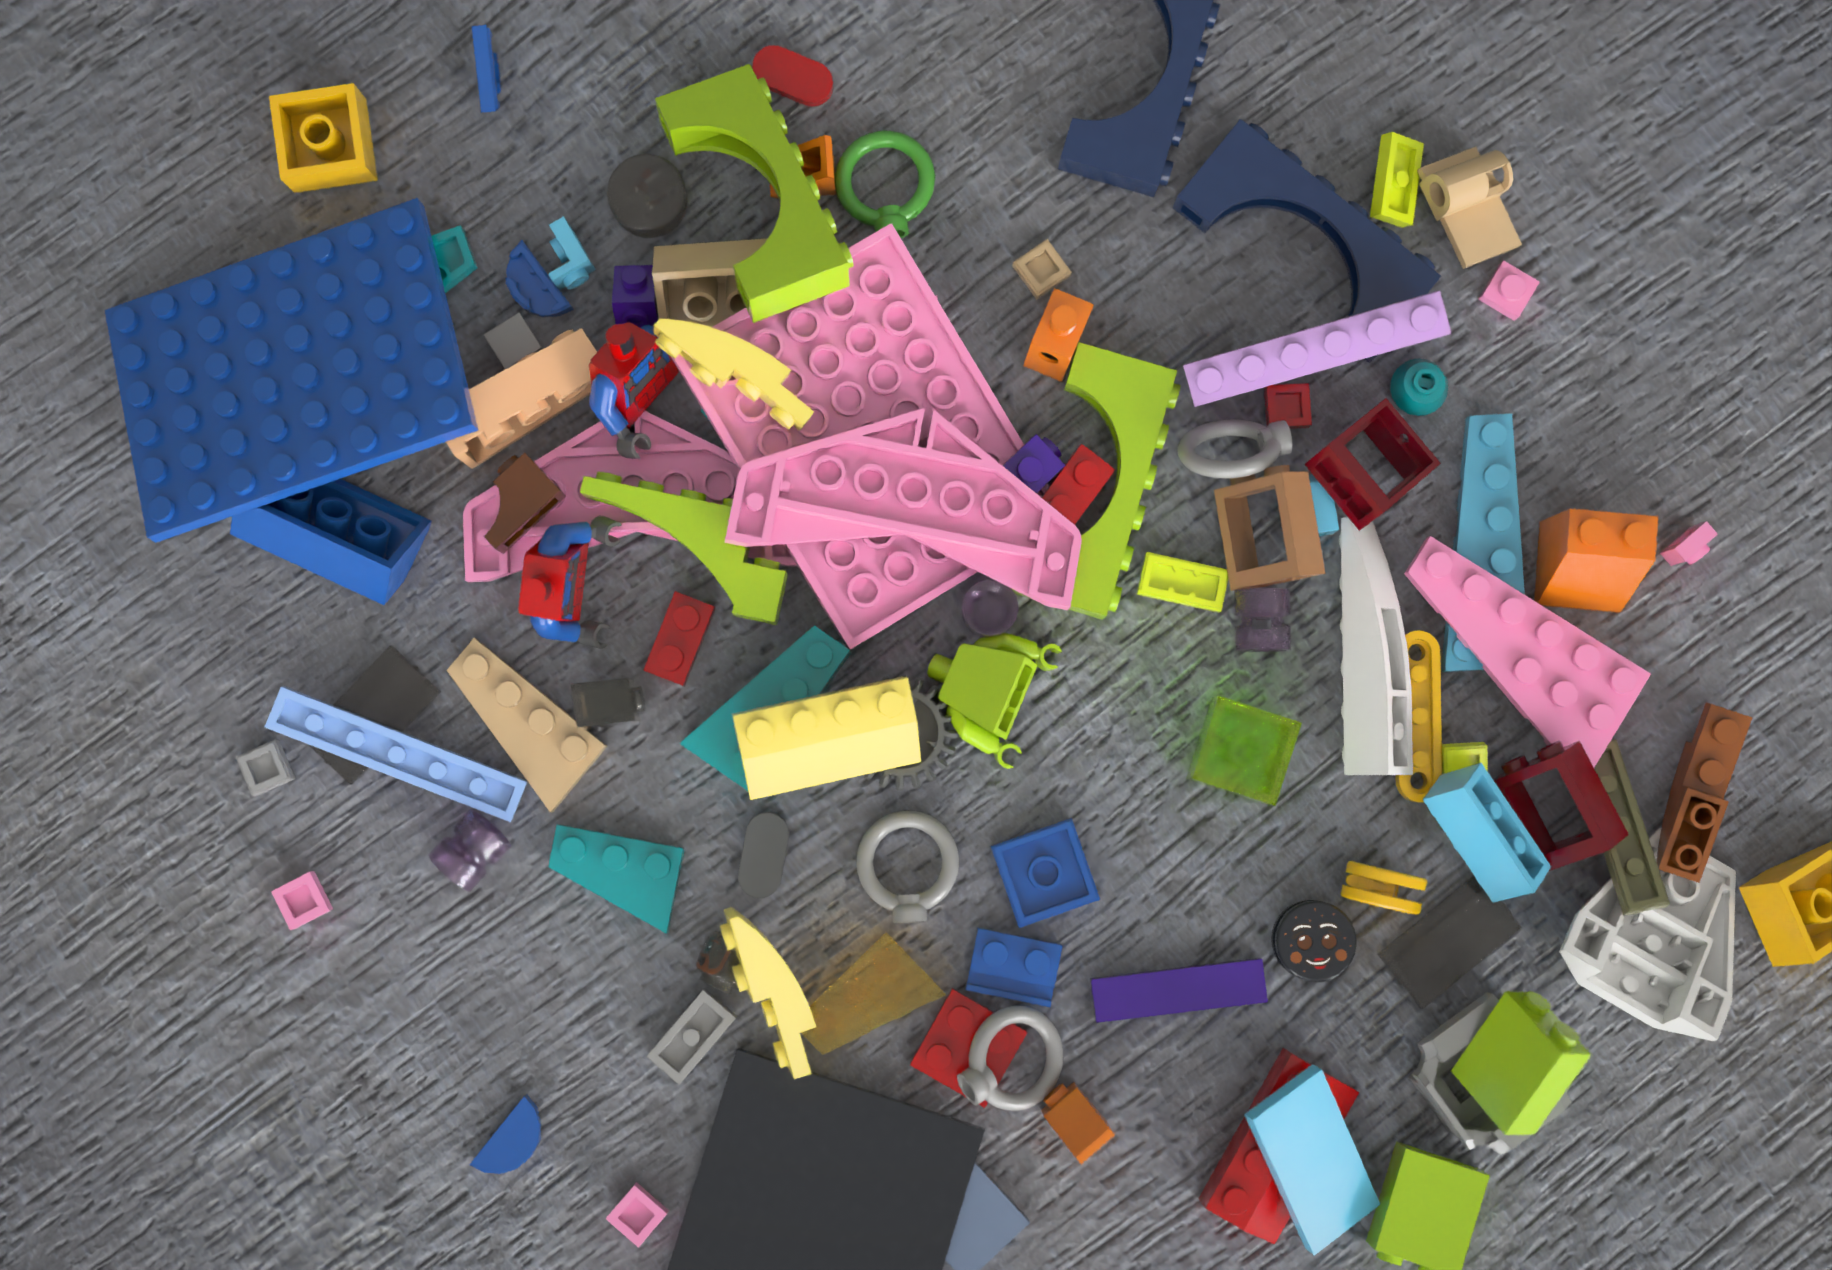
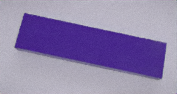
M1261 958L1090 978L1096 1023L1268 1002L1263 960Z

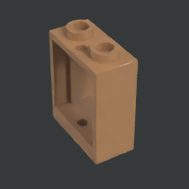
M1289 465L1274 466L1263 470L1264 477L1256 479L1255 474L1245 477L1230 478L1231 486L1214 490L1231 591L1258 589L1325 574L1308 471L1290 472ZM1276 489L1287 561L1259 567L1247 496Z

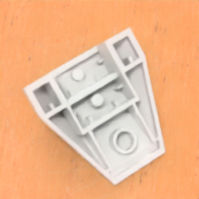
M1661 828L1657 829L1649 837L1656 860ZM1710 855L1700 883L1659 870L1670 904L1667 907L1623 916L1612 878H1610L1574 915L1559 952L1579 985L1653 1028L1710 1041L1718 1040L1732 1004L1736 871Z

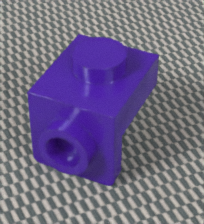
M653 265L614 267L612 307L615 324L630 322L641 328L644 325L654 326L659 320L652 276Z
M1036 434L1028 439L1002 466L1037 493L1066 465L1059 459L1062 454L1058 447L1048 438L1044 437L1041 440Z

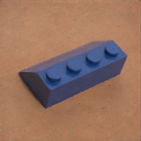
M338 479L232 516L230 534L385 605L405 581L432 521L351 483Z

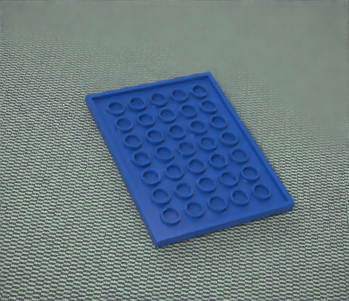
M418 198L105 310L147 538L155 543L479 430L425 207Z

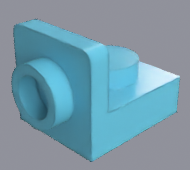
M563 216L549 224L556 236L549 241L562 263L570 260L548 274L559 290L565 287L567 289H574L582 285L589 279L588 274L596 270L572 227Z

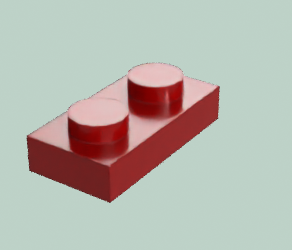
M1083 444L1076 448L1065 463L1066 466L1059 471L1041 496L1042 499L1074 525L1116 470Z
M675 591L643 671L685 687L716 607Z

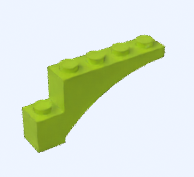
M597 472L596 478L583 476L580 493L586 499L612 505L639 516L667 532L688 548L711 571L734 604L732 614L735 617L773 625L778 624L788 575L786 571L779 570L780 563L777 561L755 557L753 564L747 563L750 547L725 543L733 499L723 498L722 504L707 502L706 494L681 489L680 496L664 493L665 486L642 480L639 481L638 487L621 484V476L606 472Z

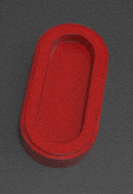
M776 45L762 48L753 59L752 68L757 79L764 78L771 92L809 107L824 104L832 95V74L820 62Z

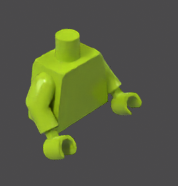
M1010 633L982 637L974 645L962 643L954 659L936 654L931 659L927 671L929 678L943 683L939 692V700L948 705L946 715L952 717L951 724L961 739L988 755L994 753L996 761L1007 769L1013 768V766L1002 760L1003 751L1007 748H1013L1020 754L1022 752L1013 742L1003 741L1000 743L999 737L1007 739L1037 666L1043 671L1058 668V666L1050 665L1045 661V651L1049 650L1057 654L1062 653L1061 648L1056 644L1037 647L1035 641Z

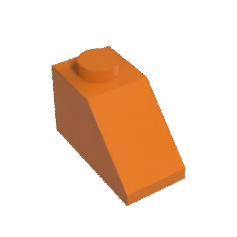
M1074 1082L1067 1088L1063 1083L1060 1084L1043 1100L1046 1103V1106L1041 1109L1044 1118L1080 1164L1084 1163L1115 1136L1105 1118Z

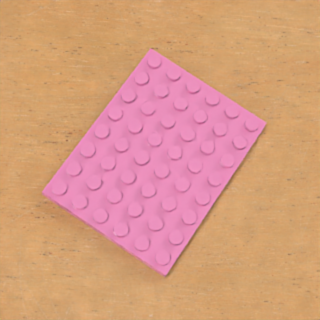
M892 223L849 247L854 264L853 267L848 269L849 287L753 323L747 308H744L712 327L755 345L791 370L788 378L782 385L814 411L812 417L800 431L793 425L790 429L780 425L769 414L772 408L759 397L756 401L746 397L735 386L738 381L735 377L732 376L722 389L714 382L708 387L690 372V368L693 365L680 354L676 359L672 358L739 470L748 461L925 408L918 447L926 448L933 409L1001 465L1024 445ZM1046 484L1036 494L1041 497L1049 485ZM907 535L784 544L849 650L978 572Z

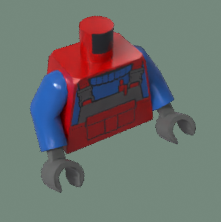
M627 322L613 325L607 330L605 336L607 342L590 360L589 371L592 386L589 406L611 436H618V453L625 458L640 459L634 445L639 449L650 450V438L643 433H631L628 428L634 424L675 378L679 370L671 356L655 343L658 336L654 334V326L644 325L639 328Z
M599 515L592 520L590 525L588 522L556 524L546 529L542 539L525 553L518 611L519 614L530 616V622L540 637L567 642H576L578 640L583 645L599 649L607 646L605 643L597 642L596 635L601 628L610 629L609 625L590 620L579 624L577 621L580 620L589 542L593 538L611 547L618 545L620 539L608 534L613 527L621 526L620 522Z

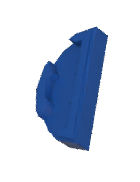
M487 25L471 26L481 113L494 112L500 108L497 94L501 92L498 56L492 50L491 38L493 35Z
M521 240L510 252V260L506 268V285L512 298L527 312L540 317H559L574 310L523 240Z
M527 1094L469 1164L470 1166L484 1173L503 1174L518 1169L533 1156L541 1141V1121L538 1115V1107Z

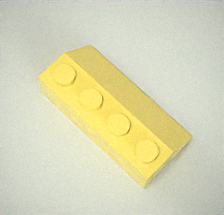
M897 677L732 714L750 800L921 762L917 719L907 677Z

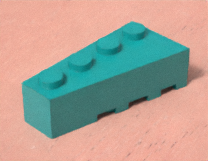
M814 625L679 744L748 791L732 714L823 694L850 656L851 651Z

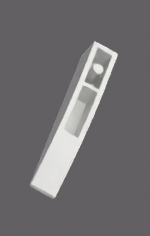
M1348 517L1341 518V532L1339 535V546L1341 549L1339 585L1342 592L1340 630L1343 646V659L1341 662L1343 703L1341 714L1344 720V745L1342 748L1344 775H1413L1412 688L1407 643L1399 601L1388 562L1373 521L1359 531Z

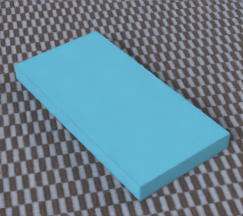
M1312 1064L1244 1114L1303 1245L1313 1255L1317 1254L1381 1205L1324 1073L1319 1067Z

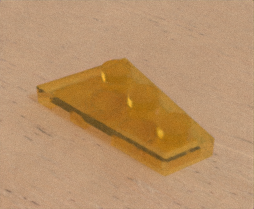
M886 931L809 1006L816 1027L801 1033L824 1055L869 1033L871 1030L945 996L946 993Z

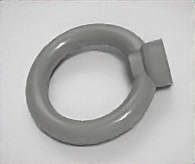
M1239 419L1218 420L1202 424L1188 431L1180 440L1177 453L1182 464L1197 474L1213 478H1239L1261 472L1270 467L1279 456L1290 454L1292 452V436L1285 420L1272 422L1268 426ZM1239 436L1256 440L1260 452L1246 459L1217 461L1198 455L1195 452V448L1210 439Z
M904 810L885 815L869 827L858 847L856 867L863 889L878 905L892 911L893 923L927 922V910L941 902L950 892L956 881L959 869V854L954 838L940 821L926 813ZM909 827L922 830L935 840L940 849L942 867L939 877L933 886L921 894H894L879 882L875 874L873 865L875 850L879 842L888 833L896 829Z
M1010 1006L994 1012L980 1025L973 1037L969 1051V1068L957 1075L958 1084L962 1092L974 1105H978L986 1100L991 1105L1008 1111L1024 1110L1035 1106L1050 1094L1059 1079L1063 1065V1046L1060 1035L1052 1021L1034 1008ZM1014 1023H1023L1033 1027L1042 1037L1046 1048V1063L1040 1078L1032 1087L1020 1093H1008L999 1089L993 1072L986 1066V1055L991 1040L1002 1028Z

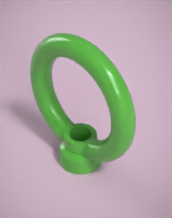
M876 131L855 140L840 157L835 172L836 193L845 210L858 221L873 226L875 232L892 223L900 238H904L909 234L908 222L924 210L933 194L935 186V170L927 151L915 139L896 131ZM878 148H893L904 152L913 160L918 171V186L914 195L907 203L901 207L898 205H887L875 210L864 205L856 197L852 188V172L858 160L866 153Z

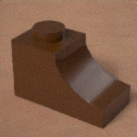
M526 453L522 454L519 458L517 455H514L507 459L497 470L499 476L493 481L499 489L500 508L493 526L484 538L494 549L502 554L511 548L566 497L560 488Z

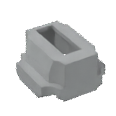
M1486 992L1417 1043L1421 1057L1417 1069L1409 1076V1079L1445 1129L1458 1137L1466 1148L1470 1150L1477 1145H1486L1502 1155L1517 1147L1531 1135H1505L1471 1094L1459 1102L1440 1076L1457 1063L1498 1003L1499 999L1492 993ZM1568 1088L1538 1130L1563 1113L1572 1103L1568 1096Z

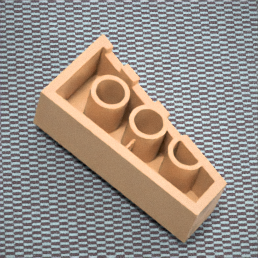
M581 328L575 332L571 329L561 333L548 347L523 357L515 365L469 389L479 430L446 442L454 456L473 469L590 395L592 384L589 363L591 358L597 353V350Z

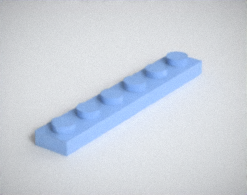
M285 686L280 688L265 724V728L509 822L512 821L528 782L525 779Z

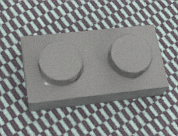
M704 988L646 1057L680 1085L737 1016Z

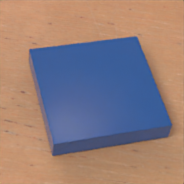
M1072 818L990 846L1019 928L1100 900Z

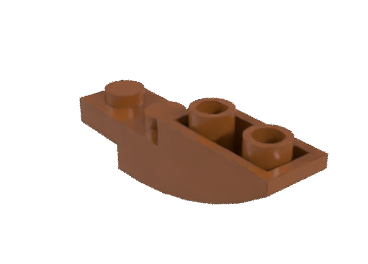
M1707 702L1705 703L1692 742H1685L1671 786L1657 851L1656 862L1659 870L1700 883L1729 801L1724 800V796L1753 717Z

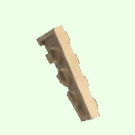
M477 638L472 639L447 669L449 675L550 812H554L607 748V745Z

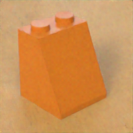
M1570 508L1540 521L1534 601L1547 607L1620 613L1656 560L1658 516Z

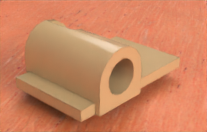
M1474 147L1417 170L1422 180L1419 185L1436 221H1441L1463 269L1522 245L1500 198L1503 193L1509 190L1513 182L1511 164L1501 151L1494 150L1480 156L1477 147ZM1501 167L1504 171V181L1502 183L1495 178L1492 172Z

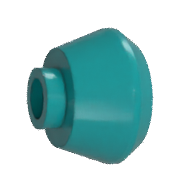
M1421 358L1411 359L1401 364L1393 373L1390 382V392L1395 404L1402 411L1410 415L1424 416L1435 412L1442 406L1448 394V381L1445 373L1436 363Z

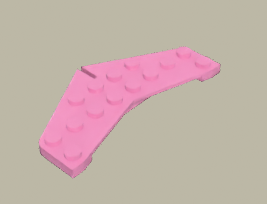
M925 408L748 461L741 467L738 473L725 543L753 547L907 535L1045 606L1068 610L1071 606L1082 542L1079 529L934 409L931 416L926 448L918 447Z
M646 411L642 413L634 424L635 433H643L650 438V450L639 449L634 445L640 459L622 457L617 451L618 436H611L601 421L535 460V463L560 488L566 497L504 554L494 549L484 538L493 526L499 512L500 493L496 485L467 503L463 511L465 581L490 582L522 571L525 553L542 539L546 529L550 526L576 522H588L590 525L592 520L599 515L621 523V526L613 527L608 535L620 538L639 532L677 541L667 532L639 516L612 505L586 499L580 493L583 476L596 478L597 472H606L621 476V484L638 487L640 480L649 481L665 486L664 493L680 496L681 489L692 490L706 494L707 502L722 504L723 498L733 499L740 470L728 451ZM591 538L588 548L603 543ZM784 544L750 547L748 558L769 559L777 561L780 565L786 567L797 566Z

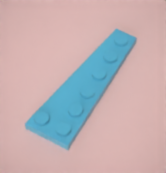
M1512 414L1472 415L1465 419L1460 470L1461 487L1458 491L1457 501L1458 521L1456 536L1453 541V550L1525 595ZM1446 621L1441 664L1442 672L1484 670L1482 663L1469 648H1466L1456 637L1457 633Z

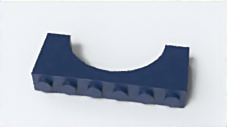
M1152 0L1162 16L1167 33L1168 56L1164 74L1153 91L1141 103L1123 114L1102 120H1082L1072 117L1058 170L1150 197L1155 196L1159 185L1167 186L1174 162L1166 160L1170 145L1179 146L1186 123L1178 120L1182 106L1190 108L1197 86L1196 82L1190 81L1194 66L1202 67L1209 43L1201 41L1205 27L1213 29L1220 8V4L1213 2V0Z
M1242 119L1235 124L1180 192L1172 207L1203 233H1206L1224 217L1238 211L1253 208L1278 209L1297 215L1310 222L1329 238L1345 263L1351 285V304L1348 316L1428 294L1441 277L1435 271V265L1427 257L1419 253L1413 254L1401 245L1402 240L1394 231L1386 227H1378L1368 219L1369 215L1362 206L1353 201L1346 202L1335 193V187L1330 181L1320 175L1313 176L1302 167L1301 160L1293 152L1287 149L1280 150L1269 141L1268 134L1261 127L1254 123L1247 124ZM1378 355L1365 358V360L1370 363Z

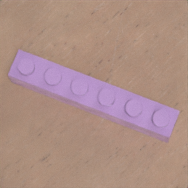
M1435 291L1183 365L1194 407L1449 335L1451 330L1441 292Z

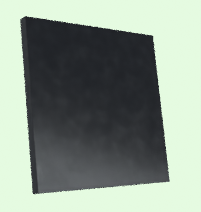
M738 1048L667 1270H942L985 1128L814 1072L794 1079L788 1067L780 1068L777 1060Z

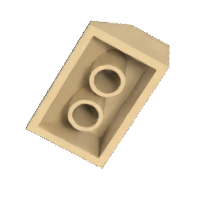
M767 239L654 246L652 276L659 319L682 320L713 327L746 308L737 289L733 265L754 254Z

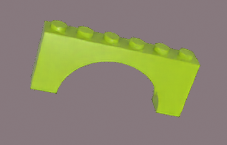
M750 64L655 98L660 124L675 156L694 151H715L735 156L756 168L769 181L779 198V217L767 241L750 257L733 265L737 289L753 323L850 286L848 269L853 267L854 264L849 248L845 242L838 244L834 236L837 233L833 216L828 208L821 209L817 201L820 200L817 184L812 175L805 177L801 167H804V162L796 142L789 144L785 136L788 134L784 117L779 109L776 111L772 110L769 104L772 102L769 87L764 78L757 79Z
M1078 342L1064 391L1082 398L1104 420L1115 446L1117 474L1114 491L1104 514L1093 527L1081 535L1082 542L1072 601L1068 610L1103 620L1107 616L1108 610L1116 612L1122 587L1115 585L1119 571H1127L1132 559L1134 547L1127 545L1131 530L1139 531L1146 506L1139 504L1143 488L1148 490L1152 488L1158 466L1151 464L1155 448L1163 449L1169 425L1162 422L1166 408H1175L1181 385L1174 383L1177 370ZM1008 586L1006 587V592L1027 597Z

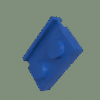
M978 927L965 989L1051 1007L1063 945Z

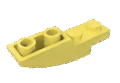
M659 319L654 325V334L658 336L655 343L672 358L676 359L680 354L692 364L690 372L706 386L710 387L714 382L722 389L732 376L738 380L735 384L737 389L752 401H756L759 397L772 408L769 412L771 417L786 429H790L793 425L800 431L812 417L814 411L782 385L788 378L791 370L755 345L730 333L682 320Z
M733 907L724 909L727 923L720 925V929L727 950L735 949L739 964L732 966V970L739 991L747 990L753 1002L768 998V1000L761 1002V1007L768 1027L776 1026L779 1041L772 1044L780 1068L787 1066L794 1079L811 1074L800 1032L815 1028L816 1025L808 1002L797 980L779 952L750 920Z

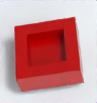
M1309 383L1270 385L1264 388L1266 426L1281 420H1285L1290 429L1309 428L1312 425Z

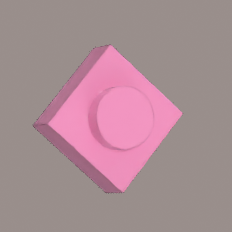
M1503 260L1498 265L1478 300L1515 321L1521 315L1540 281Z
M1705 521L1691 526L1660 554L1670 566L1683 562L1691 565L1710 551L1707 543L1718 534Z
M310 871L271 891L290 930H294L333 910L315 871Z
M636 1182L606 1217V1220L639 1248L667 1215L669 1210Z

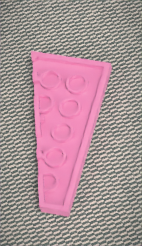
M1432 536L1427 537L1405 571L1406 577L1436 613L1442 615L1457 633L1456 637L1482 663V668L1515 708L1542 735L1546 745L1561 741L1564 747L1580 741L1593 767H1595L1651 673Z

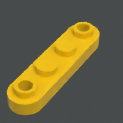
M1417 630L1406 633L1405 637L1408 651L1412 645L1418 646L1421 650V658L1418 661L1412 660L1409 654L1408 659L1412 688L1413 774L1419 773L1423 777V785L1419 789H1415L1410 782L1412 775H1395L1396 787L1405 799L1412 802H1424L1423 798L1439 776L1442 775L1440 646L1435 637L1428 632Z

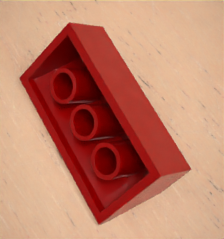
M1282 1048L1248 1111L1312 1064ZM1323 1071L1341 1115L1345 1119L1359 1092ZM1244 1116L1198 1199L1205 1209L1247 1233L1275 1244L1288 1222L1290 1214Z

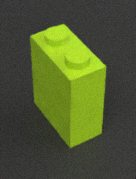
M1505 991L1451 1070L1505 1135H1534L1592 1055L1579 1041L1578 1033L1569 1025L1562 1023L1550 1010V1003L1543 996L1533 991Z
M1396 1141L1378 1199L1381 1205L1375 1209L1366 1242L1377 1251V1258L1394 1265L1402 1266L1404 1259L1419 1264L1418 1270H1462L1490 1175L1477 1167Z

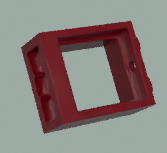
M1385 398L1304 465L1360 531L1388 510L1441 463L1388 399ZM1361 431L1366 433L1403 478L1401 482L1386 494L1345 446ZM1403 434L1407 435L1408 440L1403 437Z
M1561 741L1551 743L1536 752L1538 757L1529 761L1525 755L1516 757L1501 765L1503 773L1493 779L1551 865L1549 871L1611 850L1629 835L1580 741L1564 747ZM1557 768L1589 830L1554 843L1522 781Z

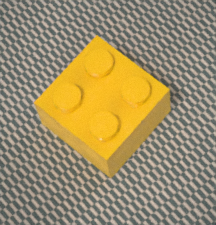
M354 83L269 96L280 179L294 193L378 181L367 100Z

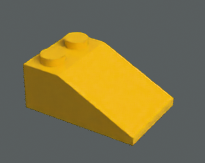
M1832 841L1767 869L1738 887L1773 967L1814 964L1832 952Z

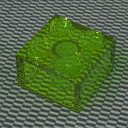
M1222 696L1212 697L1186 779L1267 806H1276L1302 723Z

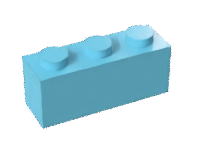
M1478 763L1440 775L1423 798V801L1491 901L1494 903L1535 893L1550 870L1551 865L1483 764Z

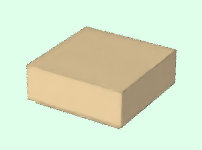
M1048 239L1014 261L1012 265L1036 300L1069 278L1072 273Z

